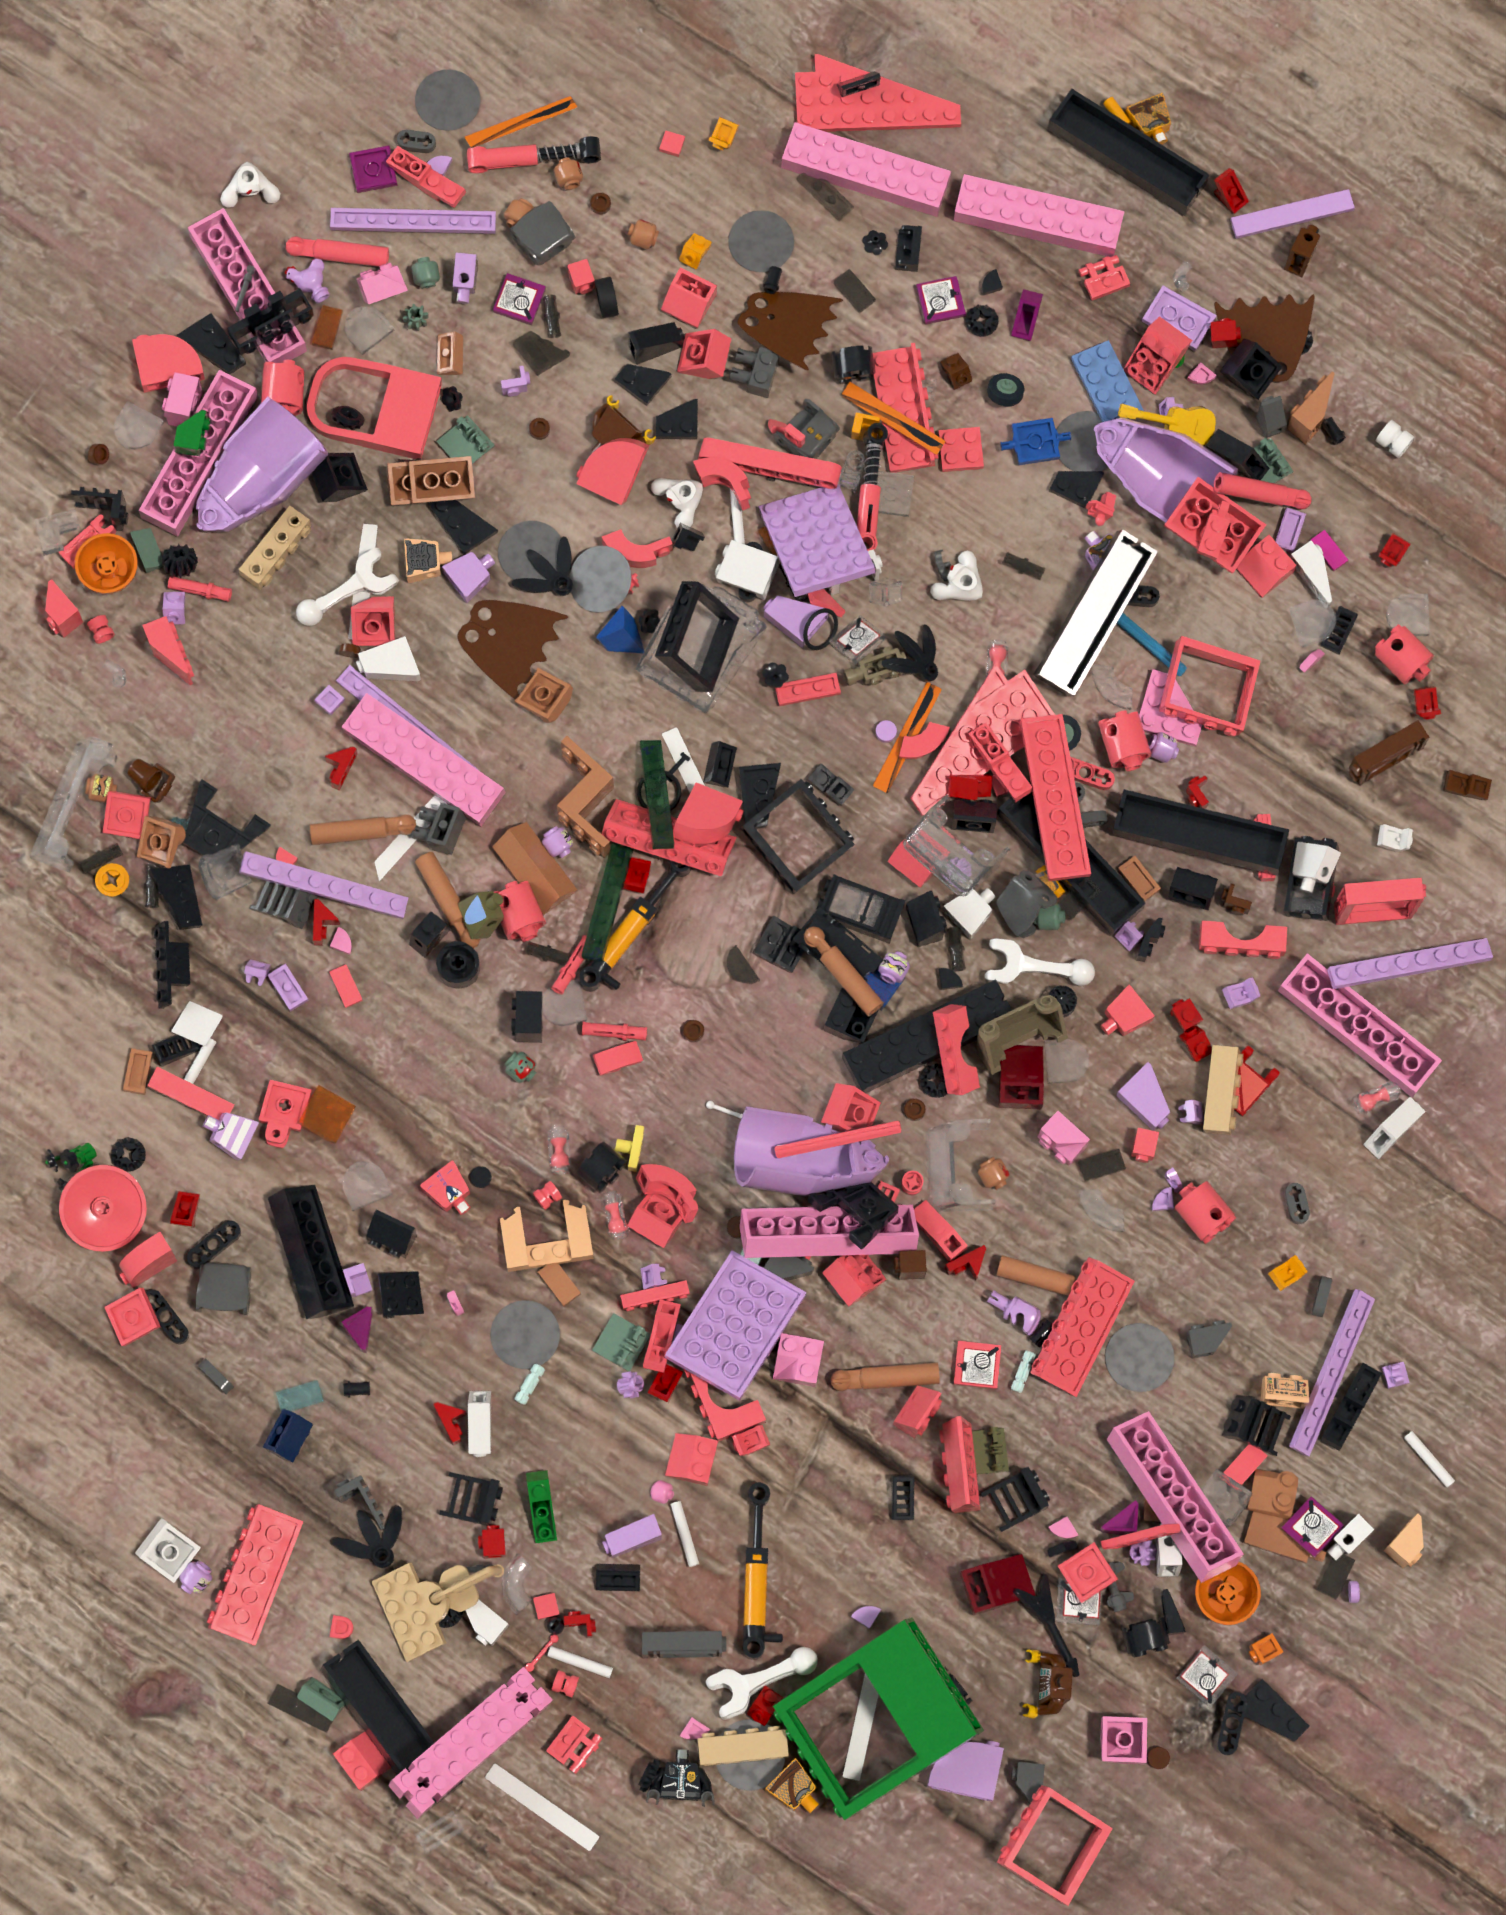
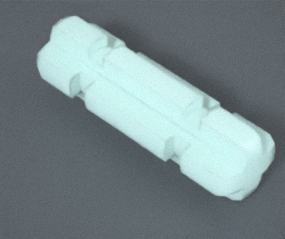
M1025 1351L1023 1355V1361H1021L1015 1376L1016 1380L1013 1381L1011 1389L1015 1392L1021 1393L1025 1385L1023 1383L1026 1382L1032 1367L1031 1363L1034 1362L1036 1354L1033 1352Z
M538 1364L532 1366L531 1374L527 1375L520 1387L521 1391L515 1396V1400L520 1404L525 1405L527 1403L528 1395L532 1394L539 1382L538 1378L542 1377L545 1371Z

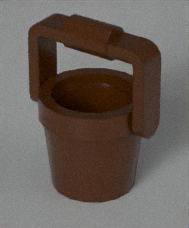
M141 759L135 760L127 772V776L140 786L139 792L146 797H151V801L160 803L164 796L166 797L175 779L174 773L159 763L153 766ZM163 771L169 777L155 798L148 792L153 790L159 783Z

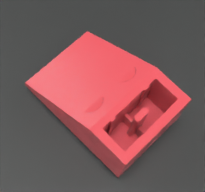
M1159 316L1149 325L1123 370L1156 395L1193 340Z
M164 616L142 625L154 656L185 682L192 685L191 677H194V673L181 640H178L179 637L173 621L168 622L167 617Z
M917 1385L894 1420L893 1425L914 1439L918 1434L922 1436L928 1427L929 1416L934 1418L940 1408L942 1393Z

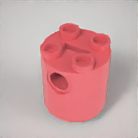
M284 360L283 363L265 362L262 374L261 403L267 397H270L294 416L301 414L303 411L304 369L295 365L294 360Z
M1398 624L1392 629L1391 635L1387 640L1382 639L1375 646V656L1404 685L1413 678L1420 682L1430 673L1431 669L1427 665L1433 659L1434 654L1406 626ZM1394 645H1400L1402 646V649L1400 651H1395L1392 649V647Z
M1126 710L1115 713L1114 718H1107L1098 722L1112 768L1125 767L1126 771H1133L1142 767V762L1151 756L1148 741L1137 711L1129 714Z
M517 881L510 882L505 885L506 889L494 892L500 894L503 898V903L500 907L504 918L500 923L508 940L521 938L522 942H526L538 936V930L546 924V921L529 882L524 881L519 884Z
M1208 1181L1198 1187L1192 1182L1179 1192L1183 1199L1174 1207L1204 1244L1210 1242L1218 1232H1223L1236 1219L1233 1211Z

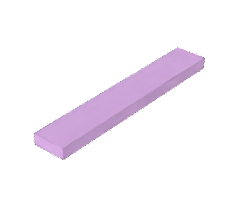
M1348 189L1232 217L1230 221L1235 238L1238 239L1354 211L1355 207Z

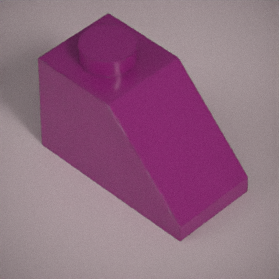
M1023 289L1011 336L1031 341L1043 294Z

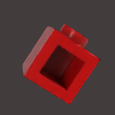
M1224 318L1211 322V342L1213 348L1238 347L1237 340L1241 339V327H1237L1236 320Z
M499 1525L486 1526L487 1530H482V1536H478L479 1549H483L484 1559L506 1557L504 1528L500 1529Z

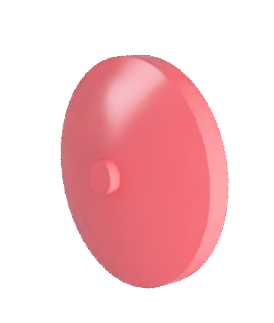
M93 1165L82 1169L67 1182L60 1196L59 1215L66 1233L77 1244L93 1251H112L125 1246L139 1233L146 1217V1199L138 1181L127 1171L112 1165Z

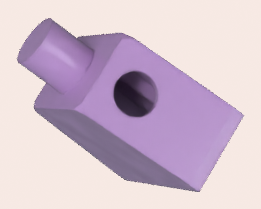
M470 552L442 566L443 574L464 601L468 603L490 581V574L487 569L493 566L495 561L489 554L478 559L473 552Z

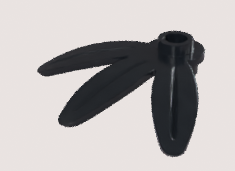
M563 536L558 545L557 571L542 555L534 550H527L531 564L547 580L520 578L513 580L512 586L531 593L554 591L559 596H566L571 593L573 582L568 576L571 569L572 556L567 537ZM561 585H567L565 588L560 589Z
M926 624L922 627L923 651L908 635L895 631L897 641L913 660L890 658L883 660L882 666L899 673L918 674L924 681H934L938 676V668L934 663L936 643L930 627Z
M396 1506L392 1510L386 1523L382 1540L371 1518L363 1510H358L359 1527L370 1546L344 1538H334L332 1544L343 1553L352 1557L372 1559L373 1563L379 1568L390 1566L394 1561V1554L391 1548L397 1541L402 1526V1508ZM386 1555L387 1559L381 1561L380 1557Z

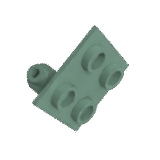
M468 415L465 418L463 416L459 417L456 421L458 424L436 441L450 458L471 456L472 464L495 446Z
M1264 438L1260 441V445L1254 448L1270 468L1261 481L1276 483L1294 472L1271 438Z
M613 1313L592 1351L630 1371L651 1334L646 1332L643 1327L636 1326Z

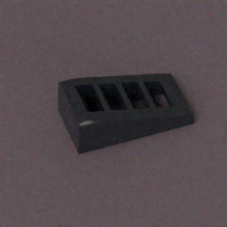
M1339 606L1321 643V647L1340 655L1358 614ZM1338 623L1340 625H1343L1347 627V630L1340 628L1335 624ZM1332 630L1343 635V638L1331 633ZM1328 639H1333L1339 642L1340 645L1333 644Z
M177 1035L155 1043L152 1046L161 1067L200 1051L199 1044L191 1041L193 1047L189 1049L185 1040L187 1038ZM177 1042H182L184 1051H180ZM174 1045L177 1053L172 1054L169 1046ZM161 1049H166L168 1053L167 1057H164Z
M892 1474V1520H914V1475ZM897 1482H909V1486H897ZM897 1491H909V1495H897ZM897 1500H909V1504H897ZM897 1509H909V1513H897Z
M1164 1589L1160 1595L1168 1635L1184 1634L1186 1632L1171 1594L1168 1589Z

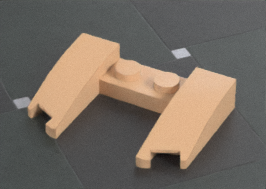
M563 1200L569 1239L526 1246L520 1207L513 1209L515 1214L506 1220L500 1218L508 1272L544 1267L550 1264L594 1259L585 1205H582V1208L569 1205V1200Z

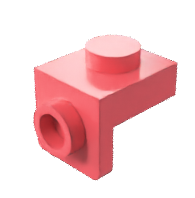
M758 1425L741 1434L732 1436L734 1449L740 1456L750 1455L770 1445L763 1425Z

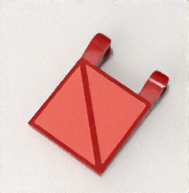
M1246 1046L1241 1052L1243 1054L1242 1067L1239 1066L1238 1075H1241L1240 1088L1236 1087L1235 1095L1239 1096L1238 1108H1234V1110L1242 1117L1280 1074L1276 1068H1273L1263 1078L1247 1065L1245 1061L1254 1051L1250 1046Z

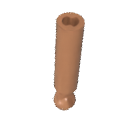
M405 814L400 817L391 818L374 817L310 824L312 845L386 838L390 835H410L412 831H415L416 820L411 815Z
M428 852L415 861V864L449 924L455 927L461 942L467 943L472 948L477 947L480 939H471L458 906L461 900L435 854Z
M814 926L808 928L804 933L805 943L810 947L816 948L821 953L820 961L865 1014L871 1016L884 1004L882 999L836 946H829L824 940L825 934L823 930Z
M1004 1255L1001 1256L996 1276L1065 1296H1069L1072 1285L1077 1280L1074 1275Z
M938 1362L868 1367L860 1370H837L831 1376V1385L837 1391L940 1384Z

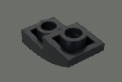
M1158 918L1147 931L1140 946L1137 961L1145 962L1146 957L1151 956L1153 944L1149 942L1157 944L1159 938H1163L1165 926L1162 925L1163 918Z

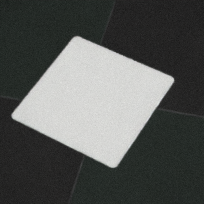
M189 1001L174 1025L172 1032L206 1046L223 1015Z

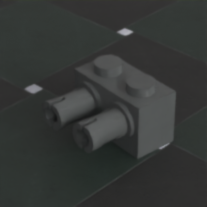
M760 347L756 353L738 348L735 361L753 365V370L749 372L732 367L729 380L745 383L748 386V393L768 398L778 367L779 355L763 347Z
M440 803L438 810L422 806L421 811L423 812H419V819L433 822L432 827L427 829L416 825L414 828L416 831H412L411 837L427 841L434 851L452 855L466 820L465 814L461 808Z

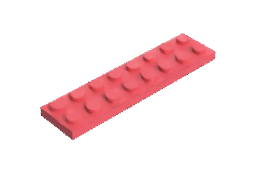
M1063 714L1021 719L1020 725L1031 786L1033 787L1032 792L1048 881L1090 877L1091 869Z

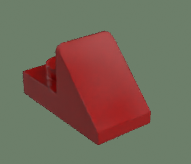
M1228 168L1214 179L1217 186L1214 194L1231 213L1235 214L1249 202L1233 169Z
M350 747L325 756L327 763L338 767L332 770L329 777L332 788L340 791L358 755L357 748Z
M950 775V797L977 800L978 797H991V775Z
M314 899L313 943L314 946H323V939H327V927L323 925H340V921L319 899Z
M178 1191L170 1224L195 1228L200 1194Z
M985 1245L947 1263L945 1269L948 1275L952 1273L955 1276L966 1271V1266H968L975 1280H977L986 1251Z
M666 1364L664 1373L658 1372L648 1393L669 1403L683 1371Z
M439 1402L434 1403V1408L453 1445L460 1443V1436L463 1433L458 1423L453 1425L452 1422L467 1415V1412Z

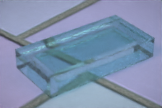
M318 1380L276 1392L281 1412L283 1408L292 1412L324 1402Z

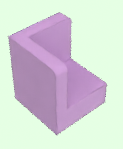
M364 1263L343 1270L352 1298L372 1291Z

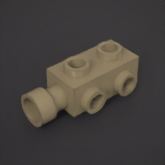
M890 646L880 651L881 654L873 656L872 653L862 656L861 661H858V668L843 670L848 686L857 684V681L862 679L865 685L870 683L871 685L881 683L884 678L901 676L903 673L884 668L882 661L890 658L907 659L905 653H900L898 648L893 649ZM872 669L875 671L873 674H868V670Z

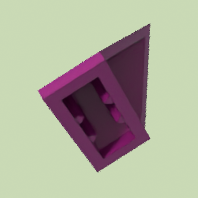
M368 1306L342 1321L344 1329L363 1353H367L373 1313L372 1307Z
M1135 1500L1100 1528L1101 1532L1116 1535L1137 1532L1138 1502Z

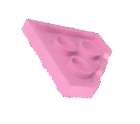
M1153 669L1139 714L1144 732L1152 735L1163 732L1174 737L1177 742L1196 747L1202 725L1186 723L1184 719L1179 717L1170 718L1165 716V713L1159 711L1168 673ZM1175 679L1170 704L1193 710Z

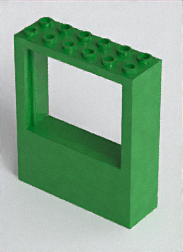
M913 1617L904 1619L773 1706L776 1719L780 1723H784L787 1728L785 1732L792 1742L795 1741L799 1747L797 1749L798 1754L804 1761L807 1760L811 1766L809 1768L810 1773L814 1779H819L823 1786L821 1787L823 1794L827 1799L831 1798L835 1805L833 1806L835 1813L844 1820L855 1816L984 1731ZM862 1667L917 1755L849 1799L794 1711Z

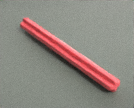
M893 1121L775 1146V1154L777 1158H784L901 1133V1124L899 1121Z

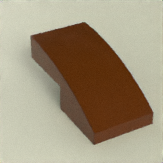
M1449 770L1446 774L1443 791L1463 797L1488 800L1492 780L1475 774L1469 776Z

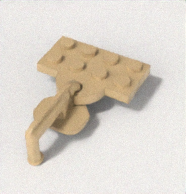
M408 1563L372 1581L406 1662H410L446 1644L438 1623L445 1618L449 1608L463 1612L476 1605L479 1594L475 1584L491 1576H503L504 1568L502 1565L497 1564L488 1566L470 1575L469 1570L465 1566L456 1565L442 1573L438 1584L433 1581L420 1582L413 1564Z

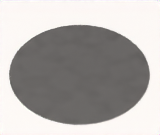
M440 70L428 75L420 83L416 91L415 105L418 114L428 125L439 130H456L470 123L478 113L480 92L475 82L468 75L456 70Z
M752 211L740 217L732 226L728 240L729 249L733 258L742 267L754 272H769L771 266L781 267L789 259L794 248V235L789 224L781 216L770 211Z
M1092 411L1076 412L1065 418L1057 428L1058 434L1071 433V440L1059 442L1058 448L1060 461L1073 471H1103L1108 468L1107 464L1097 453L1094 427L1102 422L1098 413Z
M520 522L508 529L499 543L498 558L504 572L513 580L520 578L547 580L531 564L527 550L531 549L542 555L557 571V550L561 537L554 528L543 522Z
M595 546L581 553L573 563L569 575L573 582L571 593L575 601L584 609L592 612H606L617 607L625 599L631 586V569L627 559L618 550L609 546Z
M522 1300L507 1305L497 1314L491 1327V1343L495 1353L503 1362L515 1368L531 1369L534 1364H544L553 1356L559 1344L560 1329L553 1313L538 1302Z
M1134 1323L1122 1327L1111 1337L1106 1348L1105 1361L1111 1377L1120 1386L1135 1392H1145L1159 1387L1168 1379L1174 1366V1350L1170 1340L1161 1330L1149 1324Z
M746 1719L733 1723L720 1736H724L725 1731L735 1730L737 1734H745L746 1729L759 1728V1732H765L771 1726L768 1724L763 1726L753 1719ZM785 1758L716 1766L721 1776L730 1785L741 1790L752 1791L768 1786L781 1773Z

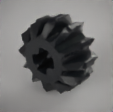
M178 543L176 547L170 545L169 549L164 550L162 556L163 568L166 574H171L172 578L175 576L182 578L183 575L189 577L191 572H195L198 558L194 548H189L187 544L180 546Z

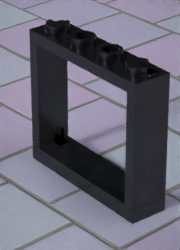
M682 581L655 657L696 692L713 693L739 617L700 582ZM698 600L719 618L700 674L678 656Z
M802 779L740 828L793 894L855 845L852 842L854 840L853 836L839 826L841 824L840 820L826 810L827 805L823 799L817 798L813 794L814 789L810 783L804 782ZM798 789H800L844 844V846L800 881L796 879L754 827L757 822Z

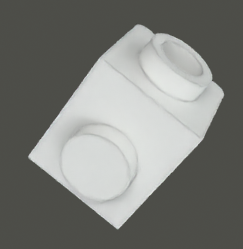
M1386 824L1380 825L1377 846L1395 852L1409 850L1413 841V830L1410 828L1401 830Z

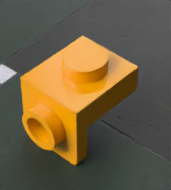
M719 117L714 132L709 137V141L713 142L712 146L720 150L730 148L739 124Z
M693 233L683 246L679 261L697 269L701 259L710 249L712 242L703 236Z
M1294 1255L1285 1263L1269 1272L1268 1275L1278 1289L1282 1291L1302 1278L1307 1273V1270L1299 1258Z

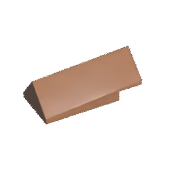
M471 456L387 463V482L391 505L475 498Z
M527 822L508 829L493 845L492 848L505 863L506 868L518 883L529 882L543 916L578 891L556 860L549 855Z

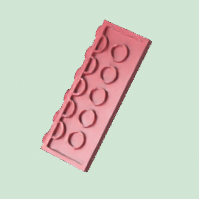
M914 342L911 343V347L873 353L876 370L874 379L878 399L934 433V428L929 427L928 420L932 419L930 407L925 405V400H929L927 387L922 388L921 382L925 380L924 369L919 368L918 361L922 360L920 348L916 349ZM882 421V424L888 430L885 445L890 474L935 466V459H939L938 454H934Z
M618 799L615 800L602 831V835L609 841L718 876L723 875L725 865L737 838L727 835L719 841L708 844L684 842L671 837L677 818ZM659 838H664V839H665V843H664V844L658 843V839H659Z
M1089 1257L1083 1263L1081 1273L1073 1283L1071 1292L1067 1300L1064 1301L1058 1318L1053 1322L1052 1330L1048 1338L1043 1342L1042 1350L1038 1358L1034 1360L1030 1373L1077 1397L1135 1281L1099 1260Z
M257 1504L255 1508L251 1507L247 1520H250L247 1529H242L239 1540L242 1541L239 1549L235 1548L231 1557V1561L234 1563L231 1570L227 1569L223 1578V1582H226L223 1591H218L215 1602L218 1604L215 1611L211 1610L206 1622L209 1623L208 1629L215 1630L253 1646H256L303 1524L301 1520Z

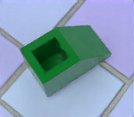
M206 410L199 411L177 426L173 445L175 453L200 457L201 450L206 448L205 430L209 431L210 418H208Z

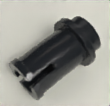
M776 266L769 268L767 280L763 283L766 293L775 294L779 290L778 283L782 273L781 268Z
M1332 417L1325 420L1327 423L1322 422L1321 426L1331 437L1330 441L1337 445L1345 440V432L1340 430Z
M1047 1319L1045 1322H1041V1327L1030 1338L1039 1348L1052 1330V1323Z
M348 1381V1383H343L344 1396H348V1398L355 1395H370V1381L356 1383Z

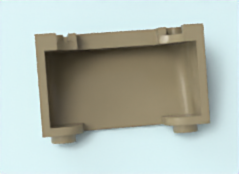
M1045 995L983 1024L979 1028L975 1046L979 1057L990 1073L993 1075L1001 1071L1000 1061L1006 1059L1004 1050L1038 1034L1041 1035L1044 1041L1048 1037L1056 1038L1058 1043L1068 1039L1061 1005L1054 996Z

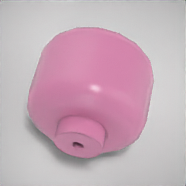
M662 1480L655 1482L650 1491L652 1500L666 1504L668 1499L671 1500L674 1496L672 1485Z

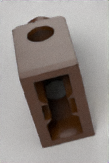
M1308 225L1307 229L1301 228L1290 251L1284 270L1303 278L1320 239L1319 229L1316 226Z

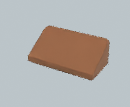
M456 331L439 334L437 374L461 375L463 373V336Z

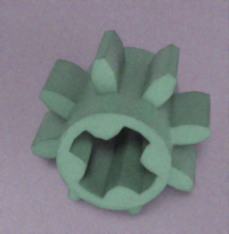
M413 304L410 309L405 308V313L408 316H404L403 321L409 322V330L413 327L419 331L420 327L427 326V322L424 319L429 318V314L427 312L423 313V305L417 307Z

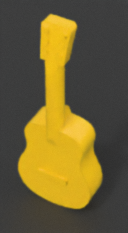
M1122 403L1118 411V416L1122 418H1139L1165 424L1164 429L1186 434L1203 446L1209 442L1215 431V415L1204 407L1196 406L1183 409L1173 406L1169 409L1167 416L1141 411L1138 408Z

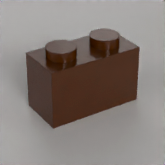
M926 1250L899 1251V1255L895 1257L894 1274H898L899 1280L925 1279L927 1272Z

